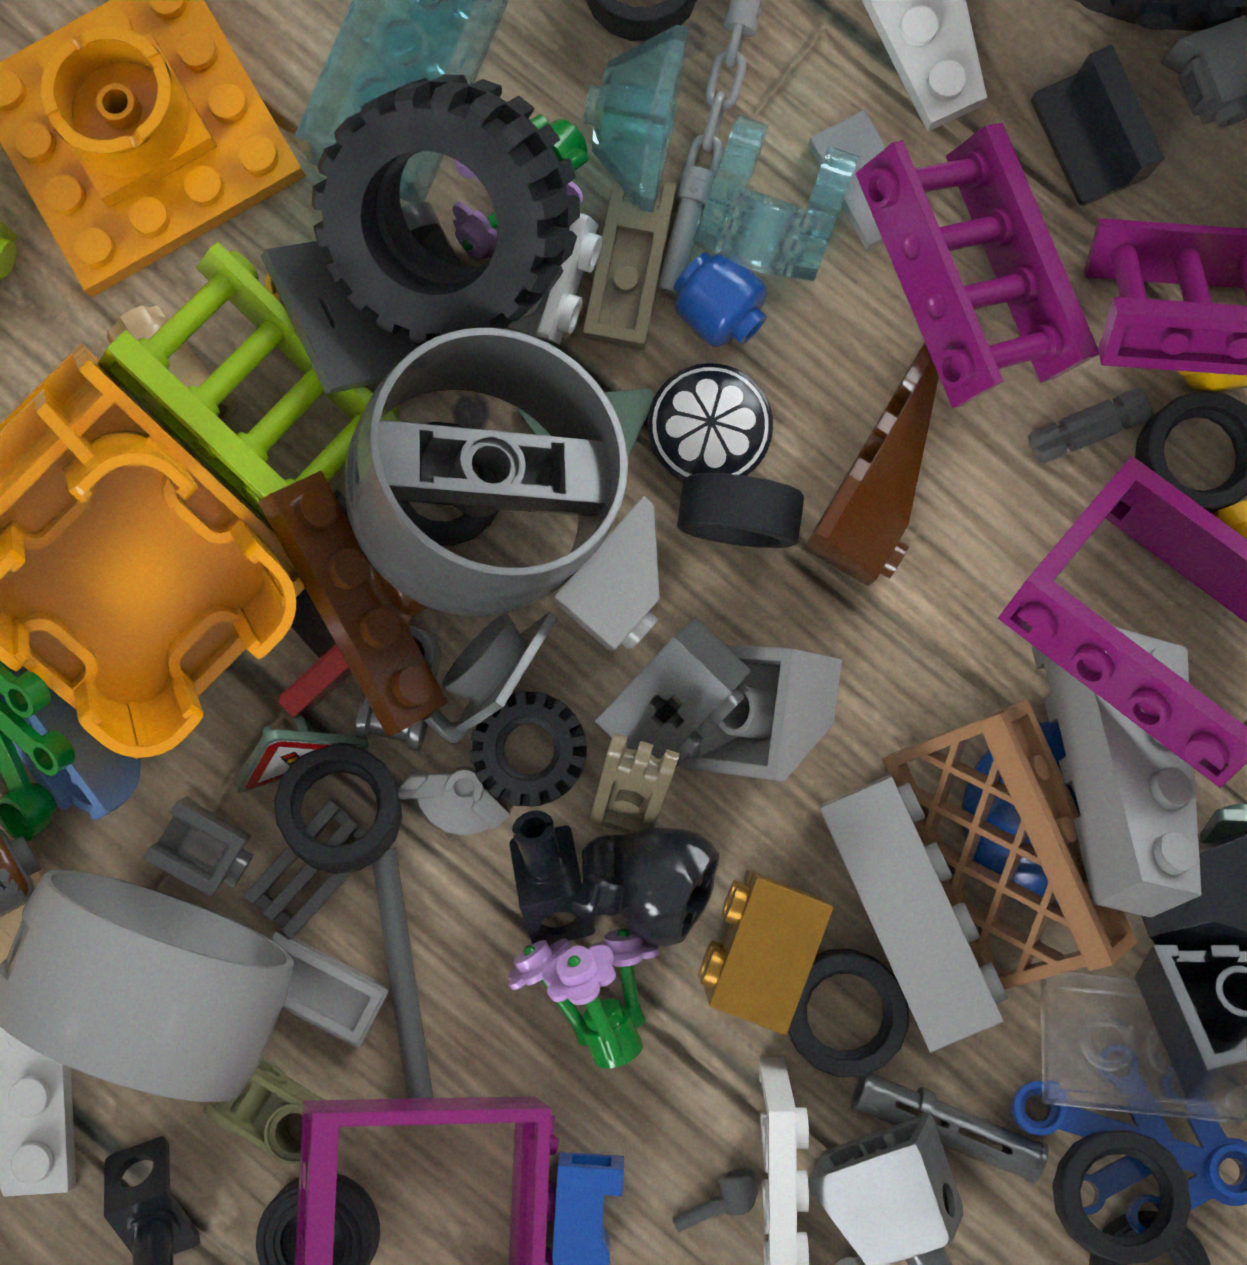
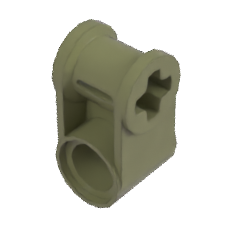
M262 1057L259 1066L239 1097L229 1101L207 1102L204 1111L220 1127L235 1135L244 1137L276 1160L285 1164H300L301 1143L296 1141L289 1133V1116L291 1113L303 1115L304 1100L324 1099L289 1078L279 1067Z

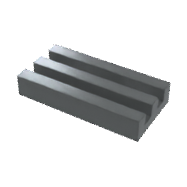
M329 800L305 827L308 834L316 839L328 824L335 819L341 826L325 843L332 846L343 845L351 835L358 840L368 831L335 800ZM288 846L243 896L250 903L259 906L263 910L262 914L271 922L275 921L283 928L281 931L291 939L299 933L353 872L332 873L292 917L284 909L319 870L306 864L275 899H272L267 892L299 858Z

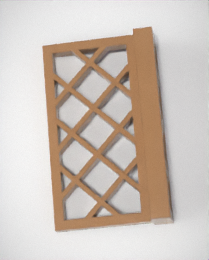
M1028 699L882 758L889 775L892 774L897 787L908 782L910 783L925 815V818L914 822L924 846L937 842L953 877L941 884L952 906L961 902L965 903L980 936L979 939L969 943L979 967L992 962L1004 990L1087 967L1090 972L1114 965L1137 944V940L1123 911L1093 904L1073 821L1080 814L1067 785H1064L1063 776ZM979 734H983L994 759L988 776L960 762L967 739ZM951 746L948 756L938 751ZM921 758L943 769L935 795L916 785L907 762ZM955 776L983 789L975 815L947 802ZM995 796L1015 806L1021 819L1016 836L986 822ZM941 816L970 829L961 854L943 845L937 832ZM981 836L1010 850L1002 875L973 861ZM1021 857L1042 866L1048 880L1043 897L1013 882ZM967 875L996 889L988 913L969 904L963 891ZM1007 896L1038 911L1029 935L999 920ZM1048 918L1070 929L1079 951L1064 955L1040 942ZM993 935L1023 950L1017 969L1003 973L999 972L989 949ZM1034 956L1042 960L1041 962L1031 964Z

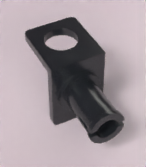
M538 810L524 813L516 819L512 826V831L515 835H513L514 838L509 842L519 907L532 944L546 940L548 945H552L564 938L570 941L591 936L595 933L592 917L583 919L571 908V902L582 885L572 830L567 825L554 828L551 816L546 812ZM567 912L576 916L574 921L562 927L553 928L541 924L544 918L554 913Z
M163 1136L111 1154L105 1159L104 1218L131 1252L132 1265H174V1254L200 1244L199 1231L170 1191L169 1143ZM144 1160L153 1161L152 1171L142 1183L129 1188L121 1186L124 1173L133 1164Z

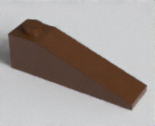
M925 342L803 548L866 586L876 581L880 574L890 579L909 548L908 545L899 540L910 521L939 379L938 372Z

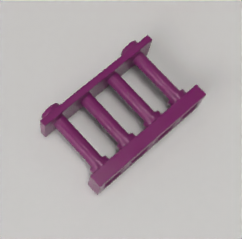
M1003 122L985 125L947 154L945 157L948 162L914 168L904 141L900 140L891 143L855 172L952 409L968 403L1003 383L1004 381L999 369L1031 361L1038 379L1042 383L1058 378L1099 355L1098 347ZM958 186L972 220L939 227L925 193ZM982 244L996 278L964 286L949 251ZM1007 302L1021 337L988 345L974 310Z
M1098 218L1084 268L1085 277L1115 279L1119 297L1113 298L1098 350L1101 365L1247 375V306L1213 304L1208 286L1243 288L1247 301V228ZM1144 282L1179 284L1183 301L1147 299Z

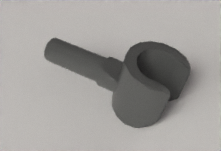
M741 1168L721 1174L718 1179L722 1196L710 1198V1200L674 1216L672 1219L677 1231L681 1232L715 1215L719 1216L726 1213L727 1215L736 1216L748 1213L753 1208L758 1195L753 1170L751 1168Z

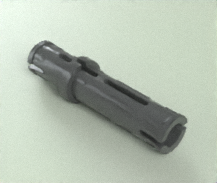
M873 1072L859 1078L852 1096L851 1109L858 1112L863 1111L892 1125H898L919 1118L896 1108L895 1103L899 1102L925 1114L930 1113L931 1116L938 1118L940 1124L935 1125L943 1146L1023 1177L1026 1181L1033 1184L1043 1174L1049 1152L1047 1144L1040 1141L1036 1142L984 1118H979L936 1100L935 1092L924 1087L914 1091L878 1077ZM962 1128L1001 1144L1002 1150H997L959 1134V1129Z

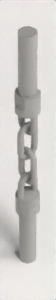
M732 0L729 3L730 9L726 14L723 27L731 32L732 35L728 49L721 51L715 57L705 92V97L711 106V111L705 133L697 136L689 148L676 196L680 202L659 275L657 290L660 292L678 296L673 287L678 277L688 266L703 208L708 207L723 156V145L717 134L724 110L731 108L736 103L740 94L747 65L745 57L740 51L744 36L752 37L756 35L759 25L758 18L762 14L761 0ZM725 60L728 68H734L737 63L733 85L727 99L723 91H718L715 95L720 70ZM702 144L703 150L707 153L711 152L714 147L709 170L694 166L698 150Z

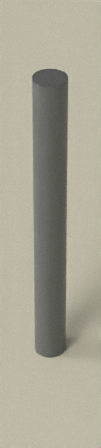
M395 847L389 848L381 859L372 864L407 1099L433 1098Z

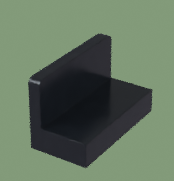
M1113 45L1089 54L1077 74L1036 91L1031 98L1032 106L1073 195L1081 206L1146 180L1165 159Z

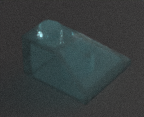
M675 25L609 60L601 87L593 85L589 87L584 111V124L594 125L592 153L641 211L654 212L676 122L689 27Z

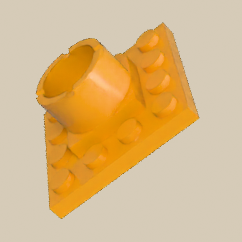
M109 0L0 62V143L83 290L91 297L96 296L306 177L204 0Z

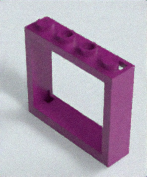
M1131 455L1026 579L997 619L1217 787L1221 788L1247 764V719L1244 724L1054 582L1071 559L1106 519L1247 623V539Z
M535 1096L304 1100L295 1265H332L339 1127L515 1123L509 1265H553L551 1249L546 1247L547 1222L554 1220L556 1204L554 1183L548 1181L549 1155L557 1153L559 1138L554 1135L555 1115H551V1108Z

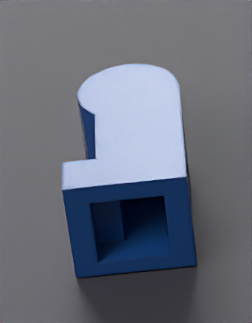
M560 1152L555 1204L553 1265L610 1264V1239L602 1225L604 1195L622 1196L624 1156Z

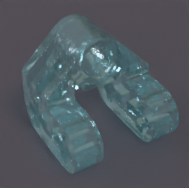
M738 114L726 144L717 175L714 178L711 193L703 212V218L694 240L748 269L771 275L814 281L859 156L828 146L806 210L774 197L750 191L748 189L769 125Z

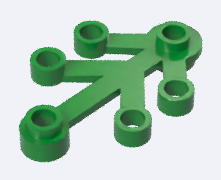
M0 663V693L7 702L6 704L0 699V772L9 790L8 793L0 797V824L13 838L16 839L23 835L28 842L51 825L52 816L56 814L57 806L53 796L45 787L37 783H30L13 742L30 756L34 765L42 773L48 776H55L75 761V751L70 741L62 733L50 730L41 736L22 719L33 716L50 704L51 696L45 682L33 672H24L16 677Z

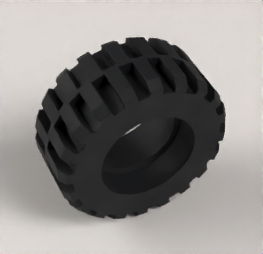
M444 74L431 81L425 77L398 87L362 105L360 112L347 117L334 132L337 143L323 150L317 165L319 173L327 176V179L313 186L311 206L314 210L322 211L323 220L313 227L317 245L319 247L328 246L333 258L325 266L334 282L341 278L345 280L353 291L347 299L361 313L368 307L379 315L376 324L392 334L397 333L403 327L409 329V338L412 342L424 344L446 333L469 328L506 329L513 321L517 322L555 285L564 272L561 265L573 253L577 236L569 229L580 218V198L576 195H567L566 185L576 178L571 160L568 158L558 162L551 146L560 141V138L551 125L548 123L538 129L528 119L535 108L520 96L508 102L501 99L502 87L499 84L481 79L469 85L464 75ZM422 151H430L449 156L472 171L487 190L496 213L497 242L493 256L485 264L479 267H461L444 262L424 249L411 233L401 209L400 182L404 167L408 159Z

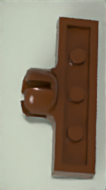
M323 472L314 473L260 500L258 503L387 737L405 730L447 704L448 701L415 643L408 625L411 617L429 607L409 598L396 589L370 563L360 548L350 522Z

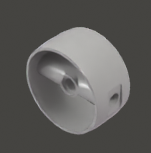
M50 870L43 874L23 908V919L7 958L0 964V1027L23 1044L59 1063L127 1088L163 1097L198 1102H222L239 1097L262 1060L286 1000L294 966V960L290 954L272 940L241 923L158 890L82 871Z

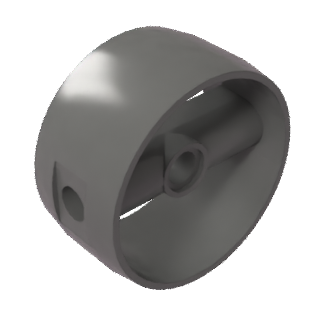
M469 328L435 337L410 352L384 377L375 389L355 428L346 458L344 485L345 504L354 536L370 563L381 576L403 594L425 606L438 611L469 617H486L516 611L558 590L590 559L607 537L621 507L627 483L628 458L623 430L612 404L593 377L574 359L545 341L517 331L500 328ZM445 390H466L487 394L514 405L535 419L550 436L381 419L396 406L422 394ZM478 465L488 469L495 477L496 483L491 484L481 480L473 471L472 466ZM397 501L453 505L462 513L474 517L490 516L496 511L503 509L579 516L574 544L568 555L538 566L503 568L473 562L443 548L412 522Z

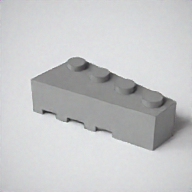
M1115 627L1189 683L1187 647ZM1032 646L1036 668L1045 669L1051 694L1044 698L1049 722L1059 724L1066 757L1059 760L1064 785H1070L1074 791L1081 815L1073 821L1093 904L1151 918L1201 896L1194 768Z

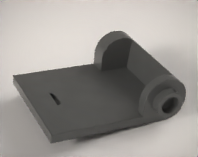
M417 202L401 207L408 228L424 249L444 262L461 266L429 202ZM317 241L270 248L261 254L264 265L326 395L381 382L400 361L422 345L410 340V330L403 327L397 333L392 334L376 324L379 317L376 312L368 307L361 313L347 299L353 291L343 278L334 282L325 264L333 260L328 246L319 247Z

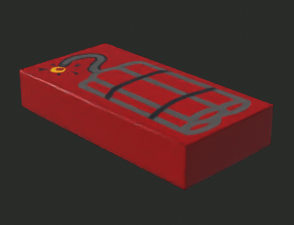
M335 644L279 696L278 702L293 718H297L299 715L304 718L352 674L338 646Z

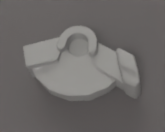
M462 766L452 772L443 773L413 771L397 787L399 799L418 798L419 807L428 820L447 833L466 836L484 832L490 827L495 830L510 815V810L499 799L490 794L483 783L479 782L475 775L477 773L476 769L473 767Z

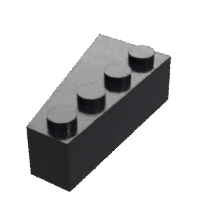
M1153 945L1139 968L1135 979L1186 1099L1246 1085L1247 951H1239L1238 945H1210L1207 951H1179L1177 945Z

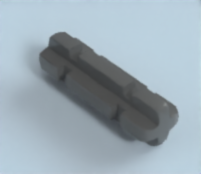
M1132 389L1118 395L1117 398L1113 399V403L1108 399L1062 418L1061 421H1058L1059 425L1052 422L1035 429L1028 436L1030 448L1039 463L1049 462L1063 456V454L1067 453V449L1073 452L1115 435L1122 430V426L1127 430L1144 423L1153 415L1152 406L1142 389Z

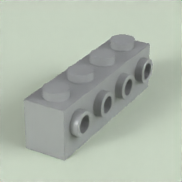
M892 774L821 804L820 810L929 1052L931 1053L1004 1022L997 1003L1008 999L992 962L980 967L969 943L979 939V933L965 903L961 902L952 906L941 884L953 877L937 842L924 846L914 822L925 818V815L910 783L908 782L897 787Z

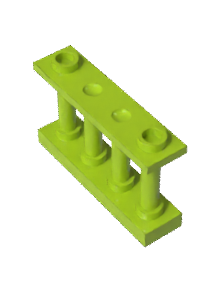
M217 241L208 249L196 267L208 282L149 340L140 338L137 341L125 330L106 348L97 364L271 527L258 502L269 494L319 471L323 472L327 482H329L346 464L348 449L355 428L375 390L370 391L366 386L326 395L285 307L258 281L259 276L256 269L243 255L233 250L228 252ZM229 300L257 329L199 387L190 385L187 388L168 370L170 367L168 359ZM277 347L305 375L247 434L239 432L236 435L217 417L220 414L218 405ZM324 393L351 421L295 480L291 478L284 480L266 463L269 459L266 452ZM396 407L381 419L401 422L398 419L399 412Z

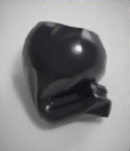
M654 828L630 834L597 837L588 842L582 850L583 883L571 902V908L583 919L599 915L613 916L619 914L628 928L636 936L649 944L669 946L681 943L693 925L699 920L711 898L719 863V853L714 845L701 834L685 829Z

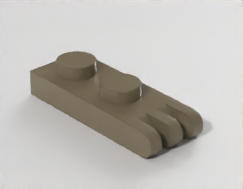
M615 173L602 235L601 251L597 260L583 329V338L645 350L677 184L664 182L660 192L659 206L649 204L653 179L640 177L636 198L633 201L624 199L628 191V175Z
M614 732L589 822L626 834L654 829L680 753L666 749L662 758L658 759L651 755L653 744L640 741L638 750H630L626 748L627 736Z

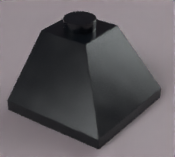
M1247 831L1199 843L1201 896L1154 917L1142 916L1148 936L1155 945H1177L1179 951H1207L1210 945H1238L1239 951H1247Z

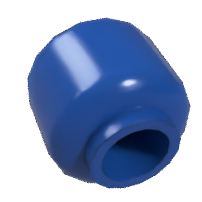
M708 252L702 253L685 268L674 284L673 289L678 293L675 302L676 313L713 347L725 345L734 338L743 345L757 333L767 319V316L761 311L768 294L765 284L730 252H721L713 256Z

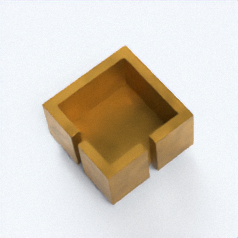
M750 870L744 883L734 879L721 911L724 921L729 923L728 930L722 943L710 941L698 972V977L701 978L700 984L705 986L704 991L709 1006L786 1036L834 906L818 896Z

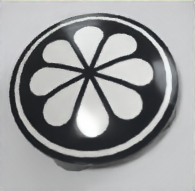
M717 363L693 365L671 376L656 393L648 415V435L655 456L668 472L682 481L689 475L701 473L748 476L765 457L773 434L772 411L762 389L742 371Z

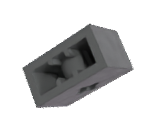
M695 617L672 637L595 722L612 738L614 732L627 736V749L638 750L640 741L653 744L651 755L658 759L662 758L666 749L680 753L676 764L678 766L704 739L695 729L707 717L718 725L744 699L735 688L746 678L751 670ZM674 695L684 703L682 706L672 698Z

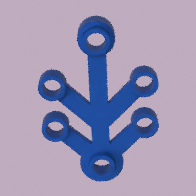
M1114 1045L1100 1050L1094 1060V1069L1101 1081L1114 1086L1136 1126L1066 1104L1061 1091L1054 1085L1044 1081L1023 1084L1012 1096L1010 1111L1014 1122L1020 1129L1032 1135H1049L1059 1129L1084 1138L1099 1131L1130 1130L1154 1138L1175 1156L1182 1170L1195 1174L1188 1178L1191 1200L1190 1210L1210 1199L1229 1206L1247 1204V1142L1226 1136L1203 1095L1186 1099V1097L1179 1099L1172 1094L1169 1088V1081L1176 1074L1173 1067L1165 1069L1160 1074L1157 1082L1158 1092L1168 1104L1180 1106L1201 1147L1174 1138L1137 1074L1138 1063L1135 1055L1124 1046ZM1111 1053L1121 1055L1126 1062V1072L1120 1078L1112 1077L1105 1068L1106 1058ZM1033 1095L1041 1097L1047 1105L1046 1116L1038 1122L1031 1120L1025 1112V1103ZM1124 1156L1092 1174H1085L1083 1181L1089 1182L1095 1191L1093 1202L1083 1207L1086 1214L1097 1213L1104 1206L1105 1199L1152 1174L1151 1170L1138 1159ZM1227 1158L1234 1160L1239 1167V1177L1232 1184L1225 1183L1219 1175V1166ZM1141 1194L1135 1196L1128 1203L1126 1209L1127 1221L1137 1233L1148 1229L1139 1222V1208L1144 1203L1151 1202L1159 1210L1160 1196Z

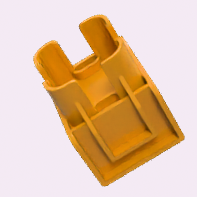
M81 343L0 423V661L14 671H18L23 666L29 672L38 675L52 691L77 710L78 722L92 737L109 750L137 760L138 758L160 755L173 749L195 729L204 715L198 697L245 649L257 659H261L283 639L295 617L296 597L305 587L274 530L127 394L120 384L97 364L100 359Z

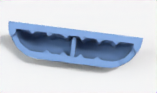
M0 661L16 677L24 672H29L23 666L18 671H14ZM48 687L51 696L50 704L33 716L22 719L41 736L50 730L62 733L74 748L75 761L55 776H48L34 765L29 755L14 742L13 744L21 761L38 784L45 787L51 793L57 806L65 810L74 805L80 810L90 813L91 820L100 819L119 808L135 791L140 777V758L136 760L133 757L120 755L102 745L80 725L77 718V710ZM0 693V699L7 704L5 697Z

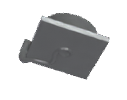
M549 612L522 633H519L508 613L502 614L493 620L464 649L442 682L443 688L450 693L470 699L458 721L450 722L439 709L424 717L423 721L451 743L462 741L472 727L504 707L558 617Z

